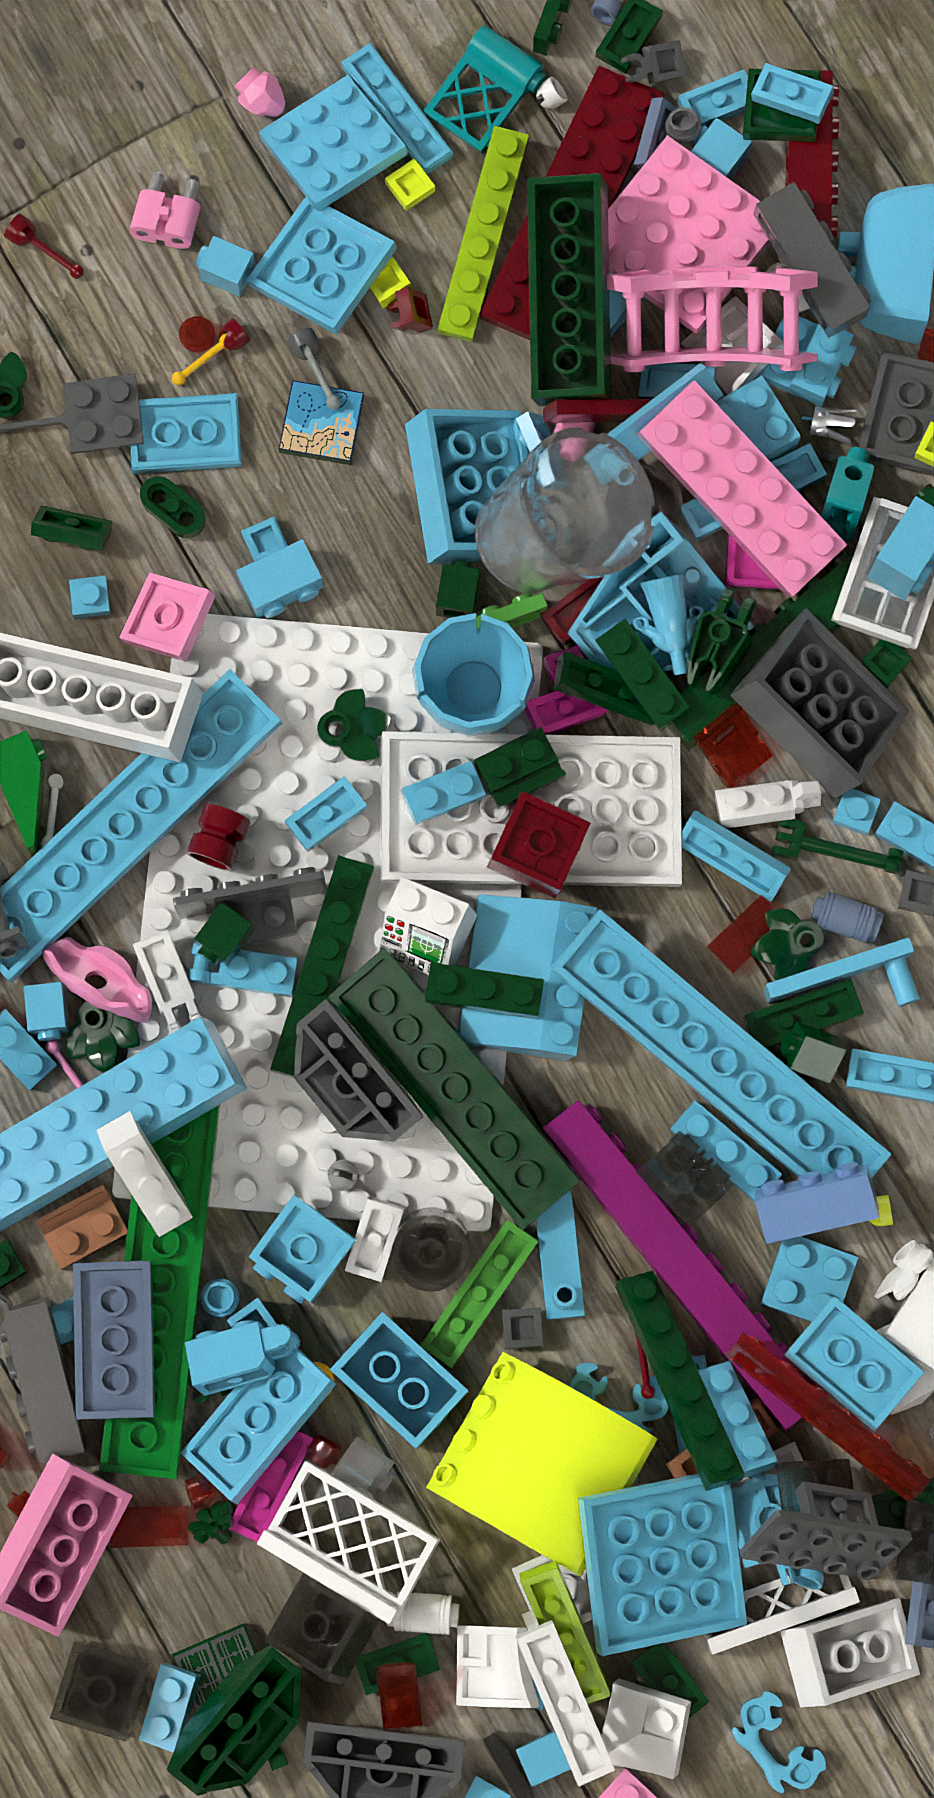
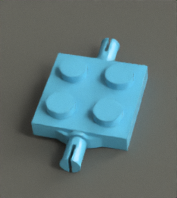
M797 1470L779 1475L764 1474L763 1471L749 1476L750 1479L741 1486L731 1489L739 1554L740 1549L775 1510L801 1513L796 1489L801 1484ZM741 1558L744 1568L760 1564L757 1561ZM776 1564L782 1586L798 1581L794 1568ZM785 1569H787V1573H788V1576H789V1579H790V1583H789V1580H788V1577H787V1574H786V1570H785Z

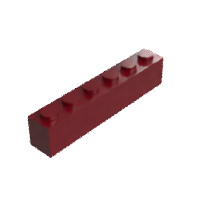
M821 70V82L832 85L834 93L820 123L817 125L816 142L786 141L785 187L795 182L800 191L804 189L814 204L812 212L818 222L823 220L829 227L833 238H837L838 216H832V205H837L838 183H832V172L838 171L839 151L832 150V139L837 140L839 133V117H833V107H838L839 85H833V71Z

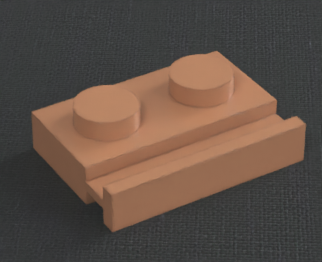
M104 1184L36 1220L61 1270L126 1237L128 1230Z

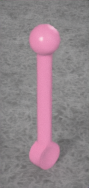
M55 1040L48 1041L45 1045L46 1052L54 1055L76 1088L81 1087L83 1083L59 1051V1043Z

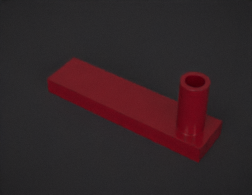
M652 399L555 400L543 408L544 423L624 422Z

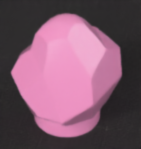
M254 66L234 86L240 93L238 102L248 111L258 116L266 115L270 117H277L284 111L286 102L277 77L265 71L260 73Z

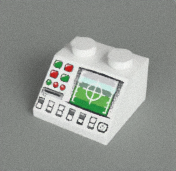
M401 877L385 911L379 951L383 947H388L404 967L426 976L429 975L431 962L455 966L475 923L477 914L470 904Z

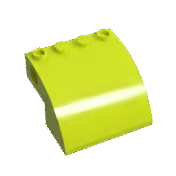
M502 1352L479 1395L473 1401L472 1407L462 1425L454 1435L441 1462L434 1470L433 1476L426 1488L546 1558L557 1561L560 1566L581 1577L586 1569L578 1498L631 1487L658 1438L555 1378Z

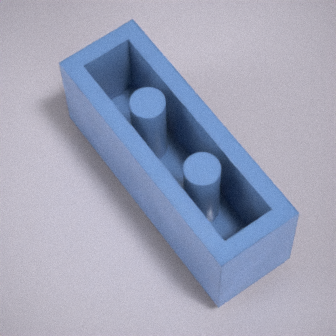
M856 1162L846 1163L838 1166L835 1172L821 1175L820 1171H812L798 1177L799 1180L784 1183L783 1180L769 1181L762 1184L761 1189L756 1190L755 1204L766 1244L879 1218V1205L868 1164L859 1166Z

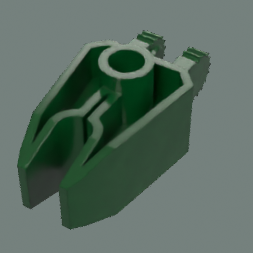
M729 588L724 590L715 611L709 610L700 615L688 659V684L694 689L705 669L713 667L705 689L711 696L729 680L753 643L747 625L755 609L756 599L749 596L741 605L736 620L726 617L735 598V591Z

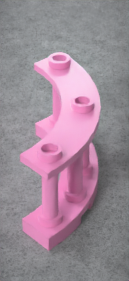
M697 266L670 268V273L651 275L649 269L607 274V290L622 292V297L626 298L627 353L611 355V364L623 366L625 372H642L646 370L647 365L703 361L704 366L711 367L723 366L725 361L778 364L780 369L784 371L801 370L802 364L818 361V354L799 351V296L802 295L803 289L818 287V272L776 268V273L758 272V267ZM702 287V292L706 293L707 347L680 348L679 294L682 293V288ZM725 287H743L744 292L748 293V347H721V292L725 291ZM766 289L780 290V296H784V349L763 348V293L766 292ZM660 290V293L664 294L665 349L642 351L641 298L644 297V292Z

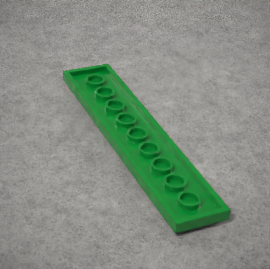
M221 1104L151 1144L183 1194L193 1218L159 1237L134 1197L131 1196L124 1261H152L155 1417L105 1419L99 1471L178 1479L190 1375L185 1342L194 1340Z

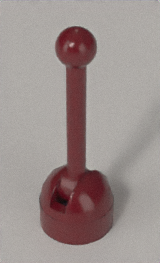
M19 213L12 219L4 233L6 239L18 246L32 243L68 269L73 278L79 279L83 276L84 269L81 265H73L35 237V227L27 217Z

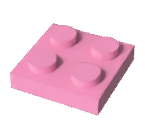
M149 572L119 638L125 644L186 662L216 596L208 589Z

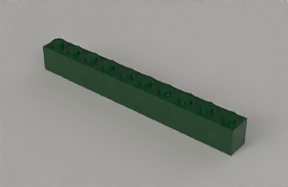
M928 484L915 496L934 507V487ZM888 517V525L884 529L879 544L885 545L900 520ZM878 551L876 552V555H875L874 561H873V563H872V566H873V564H874V562H875L876 557H877L878 554L880 553V552H878ZM848 552L840 555L830 565L833 569L823 578L819 574L813 577L802 588L805 592L795 601L791 597L788 598L774 611L777 616L767 624L762 620L749 630L753 643L729 680L715 694L711 696L705 691L712 669L709 670L708 668L703 672L695 689L690 686L682 693L678 690L691 710L667 728L675 737H680V743L687 751H690L742 708L730 695L747 671L804 609L807 608L832 634L842 626L831 621L854 553L849 555ZM864 587L855 614L866 607L882 592Z

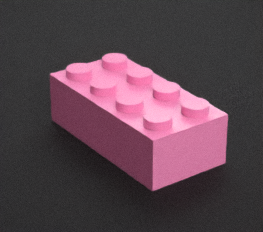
M52 1453L0 1552V1610L59 1637L133 1495L117 1485Z

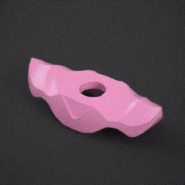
M71 937L61 938L42 951L44 961L69 991L79 995L93 1007L108 1010L118 1016L126 1017L139 1023L148 1022L152 1010L150 991L136 980L130 965L118 953L104 946L85 947ZM99 975L105 978L107 985L96 989L85 980L89 976Z

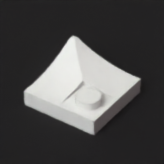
M736 296L721 308V347H748V307ZM705 323L697 334L693 332L681 342L682 347H707V324ZM763 323V348L784 349L783 341ZM695 361L697 364L701 363L703 365V361ZM725 361V365L716 366L715 382L727 396L751 382L768 363Z
M458 1625L456 1705L539 1708V1700L531 1673L515 1637L527 1631V1628Z
M618 1678L613 1683L601 1735L613 1766L636 1769L674 1779L679 1774L691 1701Z

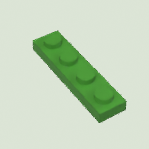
M506 1220L420 1347L452 1369L539 1241L509 1220Z

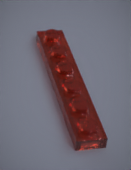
M743 1332L726 1352L725 1356L908 1502L918 1496L929 1483L930 1479L922 1474L921 1468L916 1463L903 1459L891 1449V1445L886 1439L879 1435H873L860 1425L859 1419L853 1413L840 1409L829 1400V1396L824 1390L810 1385L801 1378L795 1367L788 1362L780 1361L768 1352L766 1345L758 1338L748 1336Z

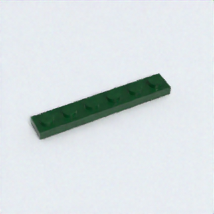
M340 855L337 857L270 1070L272 1072L294 1078L297 1023L325 999L332 1004L328 996L337 989L374 872L373 865Z
M653 1270L618 1280L615 1288L705 1490L709 1491L741 1481L745 1473Z

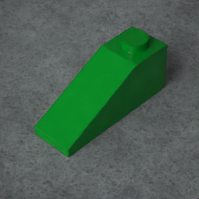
M26 730L0 741V784L26 848L32 856L39 851L45 770L41 761L47 759L40 739L32 740Z

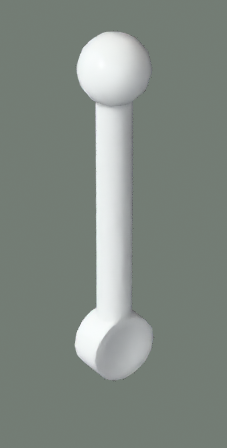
M53 774L48 779L49 786L51 787L46 836L41 841L42 847L53 838L58 792L64 784L63 778L59 774Z

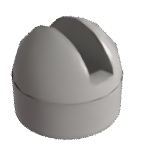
M348 1160L336 1161L328 1170V1180L331 1186L338 1191H349L358 1182V1170ZM334 1170L352 1173V1179L349 1180L344 1177L333 1175Z

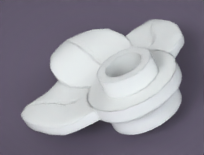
M915 1240L905 1244L893 1258V1263L897 1267L885 1277L874 1296L879 1299L893 1291L894 1297L897 1300L905 1298L916 1286L919 1273L930 1265L933 1258L932 1250L928 1249L924 1244L919 1245Z

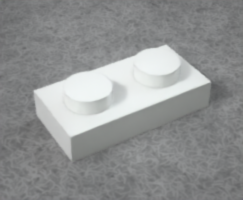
M370 1196L367 1197L355 1236L357 1241L352 1246L345 1271L379 1282L382 1281L404 1207Z

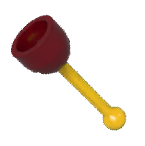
M231 318L220 329L219 343L182 372L177 371L173 373L172 382L177 386L183 385L186 382L187 376L223 348L238 350L251 341L239 323L234 318Z

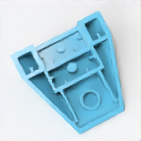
M660 511L631 534L569 629L568 634L590 661L615 670L597 645L595 639L625 618L631 625L633 619L646 617L649 625L655 627L645 593L640 583L683 574L686 610L693 606H700L703 609V613L709 610L715 611L721 595L727 587L684 533ZM735 598L726 616L736 620L741 608ZM693 610L692 613L694 616H696V611ZM638 621L639 627L642 626L641 621ZM697 621V623H696V625H695V627H694V629H693V631H694V636H695L696 628H697V625H698V621ZM749 621L747 629L751 630L754 625ZM636 632L662 670L665 672L673 669L670 653L656 647L652 642L653 639L641 632ZM693 641L691 645L685 649L687 663Z

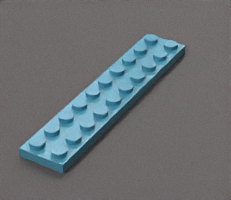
M231 669L203 694L181 762L141 753L0 888V895L9 928L19 927L29 945V948L20 950L13 957L0 958V972L8 981L12 983L43 954V950L49 948L283 724L281 719Z
M598 910L550 968L796 1176L799 1177L812 1171H820L821 1175L835 1172L836 1168L840 1165L856 1162L859 1166L868 1164L871 1178H873L890 1157L891 1153L602 910Z

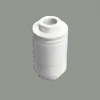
M411 1592L399 1621L391 1624L387 1623V1626L394 1627L395 1631L449 1635L451 1627L458 1628L460 1606L459 1604L452 1603V1595Z

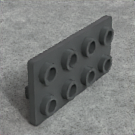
M306 867L294 870L293 876L278 878L277 874H267L255 878L256 883L241 885L240 881L224 882L218 885V890L203 892L202 888H190L181 891L180 897L172 899L179 919L211 914L222 902L252 924L254 932L244 945L296 936L297 931L291 899L326 893L327 886L323 871L316 872L314 867Z
M803 1481L796 1489L801 1513L775 1510L740 1549L742 1559L757 1561L761 1564L772 1563L791 1566L794 1569H810L823 1571L831 1575L842 1574L869 1580L875 1579L912 1540L911 1532L907 1530L878 1525L871 1492Z

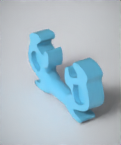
M586 1362L576 1366L577 1372L569 1387L596 1401L597 1395L605 1393L608 1382L607 1377H602L600 1382L591 1378L589 1374L597 1370L598 1366L597 1364ZM653 1376L650 1377L651 1385L656 1390L653 1398L645 1399L641 1396L640 1384H636L633 1389L632 1400L637 1403V1410L625 1412L608 1408L648 1433L652 1429L643 1426L642 1422L660 1419L668 1410L667 1402L656 1378Z
M764 1691L760 1697L745 1701L740 1708V1719L745 1732L741 1733L736 1727H732V1734L736 1742L749 1751L763 1769L770 1786L779 1793L785 1792L780 1780H784L798 1789H807L812 1786L818 1774L826 1770L825 1758L818 1749H813L812 1760H807L801 1756L804 1747L801 1745L796 1746L788 1753L789 1763L784 1766L776 1762L760 1741V1729L765 1728L768 1731H772L781 1724L782 1719L780 1717L772 1718L770 1713V1706L782 1707L781 1700L773 1693Z

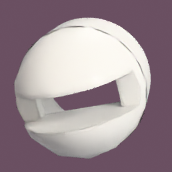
M552 76L545 80L537 89L536 97L537 99L544 97L545 100L541 103V106L546 109L557 108L568 100L565 90Z

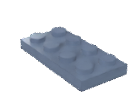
M152 1261L73 1263L76 1420L155 1417Z

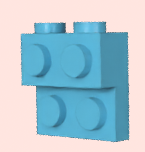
M784 316L775 333L783 341V344ZM799 316V351L818 354V361L802 364V369L797 371H784L780 369V365L768 363L755 378L763 376L767 384L822 407L826 397L834 398L842 378L838 377L837 374L841 365L848 367L857 348L851 345L854 334L842 330L828 338L820 324L813 323Z
M294 1194L252 1251L249 1258L256 1262L253 1269L270 1281L275 1276L287 1286L283 1291L294 1300L302 1304L306 1299L311 1303L315 1301L334 1275L336 1268L357 1239Z

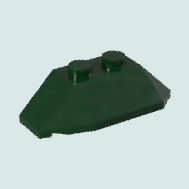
M272 1645L235 1665L183 1727L167 1771L197 1796L211 1791L248 1784L300 1721L301 1670Z

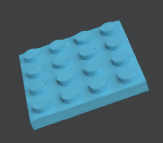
M699 1474L578 1498L596 1653L606 1656L747 1625L731 1484L706 1491Z

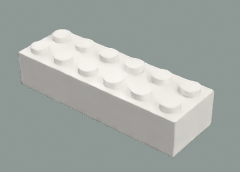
M0 633V719L181 762L203 696V692L192 678Z

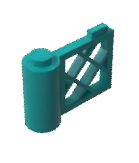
M483 25L474 34L465 54L426 106L423 113L482 154L486 148L488 149L494 126L502 127L523 96L530 91L536 93L538 87L544 82L546 75L542 73L544 65L486 25ZM468 66L479 74L481 86L460 90L459 77ZM484 78L493 84L485 85ZM455 84L456 91L449 92ZM503 90L512 96L504 107L489 110L486 92ZM482 93L485 111L464 114L462 97ZM458 99L459 116L445 118L436 112V109L443 100ZM497 116L494 122L491 123V117ZM487 118L488 130L480 141L467 133L466 121ZM461 122L462 129L456 126L454 123Z

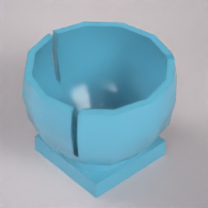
M476 613L448 618L427 635L423 640L412 669L416 698L419 704L440 727L451 730L452 733H459L468 737L498 732L520 715L526 708L535 682L528 646L508 623L481 614V626L478 629Z

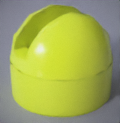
M889 1195L877 1196L879 1218L869 1220V1222L874 1226L893 1225Z

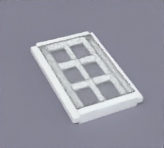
M874 497L831 621L916 650L934 599V568L919 594L917 595L911 591L905 601L867 578L876 557L908 509L907 506Z

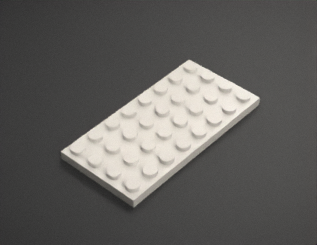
M382 731L381 882H399L401 877L415 883L522 884L487 868L516 802L498 810L473 761L525 734H482L468 737L459 733ZM546 735L566 775L564 778L530 795L591 822L563 885L680 887L682 885L680 737ZM472 761L485 791V798L415 826L401 789Z

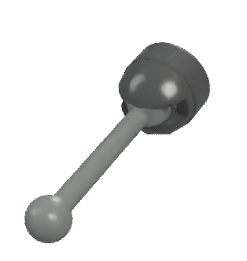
M305 328L295 332L287 341L292 353L299 359L309 361L327 397V407L331 410L338 409L341 401L339 397L333 395L315 358L319 350V341L312 328Z

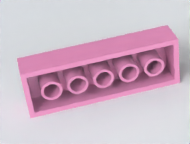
M695 380L689 383L636 434L787 597L794 596L847 546L841 537Z

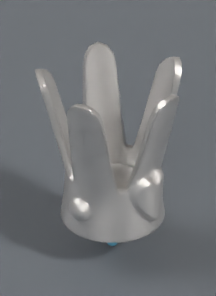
M816 406L813 418L803 416L802 420L812 422L810 434L829 437L851 445L852 441L850 438L827 428V426H854L856 424L855 418L830 413L856 412L859 409L827 410Z

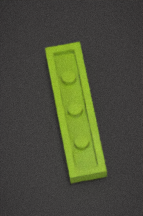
M552 1561L519 1573L521 1585L538 1624L541 1625L550 1620L553 1621L587 1704L610 1697L611 1687L557 1561Z

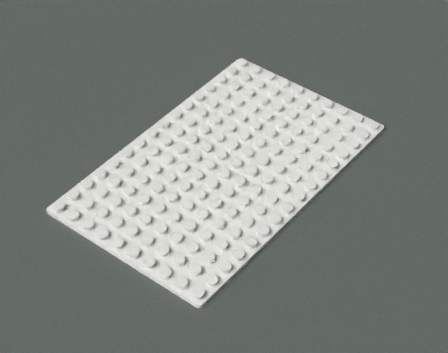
M207 614L186 662L171 658L170 673L192 678L204 694L231 669L281 719L283 724L150 850L140 941L168 930L188 978L189 969H193L195 956L192 955L193 943H196L194 938L212 913L179 919L172 898L180 897L181 891L190 888H202L203 892L218 890L219 884L229 881H240L241 885L256 883L255 878L267 874H277L278 878L293 876L294 870L306 867H314L316 872L323 871L328 888L337 857L340 855L373 865L374 872L337 988L379 952L385 911L399 883L381 882V736L373 740L379 753L377 759L366 762L354 761L347 758L339 747H330L324 744L319 738L317 725L322 715L333 710L338 696L348 690L363 689L365 693V707L379 709L391 717V723L385 732L452 733L451 730L440 727L419 704L416 698L412 669L423 640L430 633ZM524 642L530 651L535 682L528 699L530 701L539 697L543 647L539 643ZM523 710L520 715L501 730L487 734H527L533 731L525 710ZM333 724L329 728V732L333 735H339L343 731V727L340 724ZM345 776L367 804V809L307 853L287 827L284 820ZM207 803L228 808L250 820L244 840L237 842L235 845L239 853L232 871L206 865L193 859L186 853L193 833L201 831L198 821ZM418 883L470 904L474 911L476 910L479 894L521 898L522 884ZM326 893L291 899L297 931L296 936L243 945L240 949L298 958L293 995ZM473 927L455 966L466 968L468 966ZM139 959L136 980L150 991L152 1010L147 1023L131 1020L138 1031L140 1045L128 1048L127 1059L172 1033L165 1015L160 1013ZM220 961L215 966L209 963L208 971L219 973ZM405 967L426 992L428 976ZM189 982L197 1000L194 1002L200 1016L214 1023L247 1086L246 1090L223 1102L220 1106L209 1207L280 1214L291 1197L296 1194L327 1218L360 1221L367 1197L370 1196L404 1207L399 1225L487 1232L490 1229L493 1194L412 1097L411 1099L424 1117L395 1142L346 1138L338 1133L294 1078L270 1070L293 997ZM332 1002V1005L340 1012V1010ZM436 1004L458 1031L461 1008ZM186 1005L173 1010L174 1016L179 1021L181 1028L191 1022L189 1018L190 1013ZM470 1045L504 1086L507 1051ZM348 1160L358 1170V1182L349 1191L334 1189L328 1180V1170L336 1161ZM115 1169L112 1188L113 1195L118 1199L131 1200V1192ZM337 1169L334 1170L333 1174L349 1180L353 1176L352 1173Z

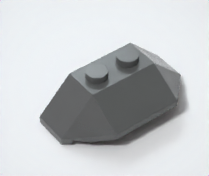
M327 999L297 1023L294 1079L342 1137L395 1142L424 1117L404 1087L355 1028Z
M308 1721L303 1763L330 1798H440L460 1783L465 1741L420 1733Z

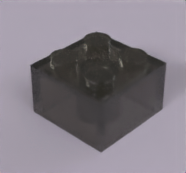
M303 1572L266 1637L265 1642L323 1680L344 1685L377 1627L380 1618Z
M74 1641L50 1719L124 1742L130 1740L153 1663L84 1641Z

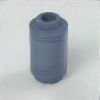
M827 891L825 898L817 897L811 917L817 919L816 924L821 929L866 943L867 940L875 942L884 914L877 912V907H872L871 905Z

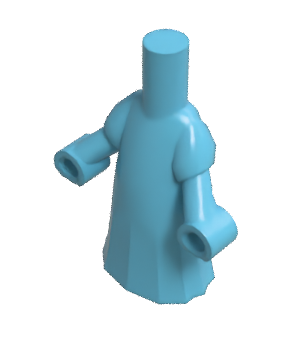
M683 574L640 583L645 593L655 627L649 625L646 617L633 619L631 627L634 631L641 632L653 639L652 642L656 647L670 653L674 675L688 673L685 649L691 645L694 639L693 629L700 615L703 614V609L700 606H693L686 610ZM693 610L696 611V616L693 615ZM638 621L642 622L641 627H639Z

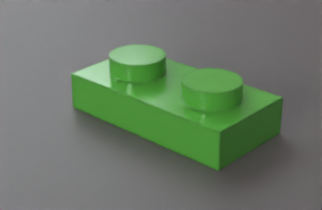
M525 593L515 597L512 600V604L502 608H498L497 605L486 607L477 613V628L479 629L481 626V614L506 622L512 629L540 619L541 614L547 610L544 596L542 593L534 596L532 593Z

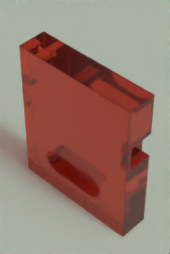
M737 703L732 704L692 737L723 785L728 789L737 786L773 756L765 742L758 738V731L743 708ZM734 725V728L731 732H729L720 741L715 743L716 739L722 733H724L727 729Z

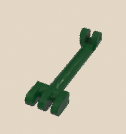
M794 819L779 821V826L792 830V834L785 832L776 833L775 840L789 844V847L773 846L772 855L797 861L801 849L880 868L884 872L896 875L900 872V865L904 854L903 850L889 848L887 855L803 835L806 822Z

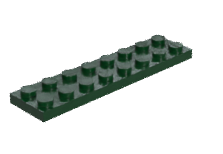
M383 947L328 997L522 1230L526 1229L582 1179L436 1004L425 1002L426 992L390 949Z

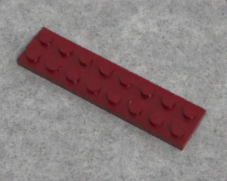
M598 66L545 177L601 173L608 184L609 209L615 202L636 158L651 99L664 98V93L639 82L627 83L625 82V76ZM527 214L480 312V319L530 340Z

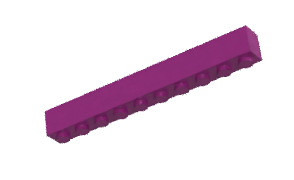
M577 1100L543 1127L542 1132L580 1176L582 1183L724 1359L730 1361L736 1374L753 1395L760 1400L782 1431L787 1430L822 1401L817 1395L822 1391L821 1388L807 1375L804 1374L802 1376L793 1363L784 1357L789 1348L783 1342L779 1345L775 1343L768 1334L773 1329L759 1312L753 1315L744 1304L748 1298L735 1282L728 1285L719 1274L724 1269L711 1252H708L706 1255L702 1253L695 1244L699 1241V1238L686 1222L680 1225L671 1214L675 1211V1208L662 1192L656 1195L647 1185L651 1178L639 1163L636 1162L632 1166L623 1153L627 1149L614 1133L608 1136L599 1125L603 1119L590 1103L584 1107Z

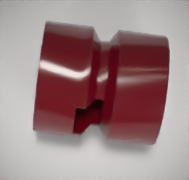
M207 803L198 821L201 831L193 833L186 853L193 859L206 865L232 871L239 853L235 845L237 842L244 840L250 820L228 808Z

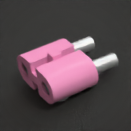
M153 172L148 189L142 190L139 193L129 232L138 240L155 244L157 240L165 241V246L179 249L189 248L201 209L200 204L195 201L200 183L194 179H189L184 196L174 195L173 199L165 196V192H160L165 176L160 172Z

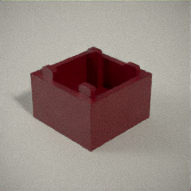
M521 791L488 862L487 868L555 899L561 891L591 822Z

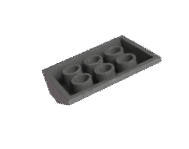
M807 608L793 620L747 671L730 695L833 798L862 783L909 712Z

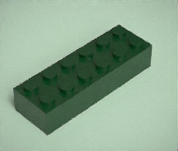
M601 173L527 178L531 399L539 407L547 406L555 400L611 399L610 290H607V274H609L608 184Z

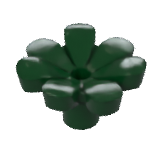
M217 1501L211 1506L210 1512L205 1507L201 1508L196 1515L199 1521L191 1522L188 1525V1531L194 1535L193 1539L199 1544H204L209 1538H216L221 1545L229 1542L232 1538V1533L228 1528L234 1523L231 1516L234 1508L231 1502L226 1501L223 1504L222 1501Z

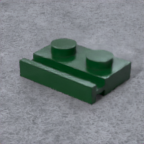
M541 727L473 761L498 810L516 802L521 791L532 794L564 778L566 775Z

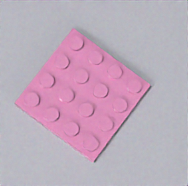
M667 135L608 209L609 272L614 274L649 269L651 275L670 273V268L751 266L770 242L753 215L755 206L760 201ZM702 287L682 288V293L679 294V322L695 334L706 323V293L702 292ZM725 287V291L721 292V303L733 287ZM660 290L644 292L646 299L664 311V294H661Z

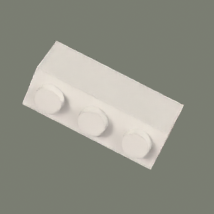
M131 1111L96 1130L106 1155L159 1237L193 1218L183 1194Z

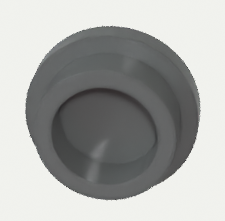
M682 107L670 113L665 123L666 134L679 143H686L699 136L702 125L699 116L692 109Z

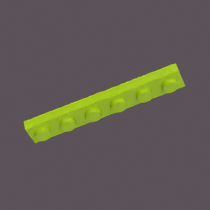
M498 126L493 128L438 325V334L469 342L474 340L480 312L484 304L529 142V134Z

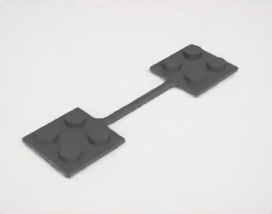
M136 373L63 383L66 403L63 414L57 417L0 425L1 433L64 424L69 431L71 454L144 444Z

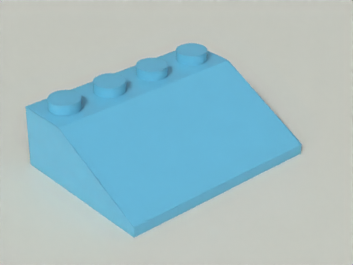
M424 409L405 424L428 564H452L453 561L470 563L538 553L545 550L528 449L519 438V430L521 429L516 418L522 415L521 411Z
M478 895L475 910L477 918L473 925L467 968L544 979L538 1019L461 1008L458 1032L469 1045L560 1061H568L576 1057L584 997L550 968L595 915L596 907L554 900Z

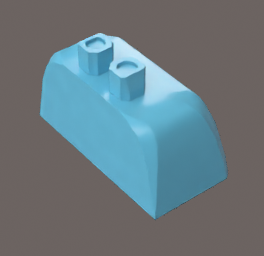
M934 183L899 187L875 195L867 205L860 232H840L837 246L838 253L843 252L845 256L856 257L855 266H851L852 271L849 273L856 284H863L871 298L867 316L858 322L863 327L878 334L920 345L928 323L934 272Z

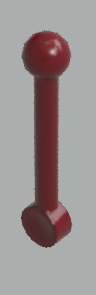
M635 1333L643 1381L640 1393L643 1398L651 1399L655 1396L656 1390L651 1385L647 1357Z

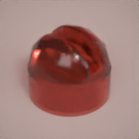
M197 1476L184 1480L187 1496L193 1510L205 1507L212 1502L215 1497V1489H213V1484L206 1477Z

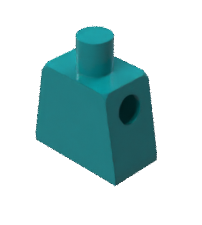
M859 447L850 448L847 457L839 456L821 517L841 539L850 543L860 519L875 468L872 464L868 463L869 452Z

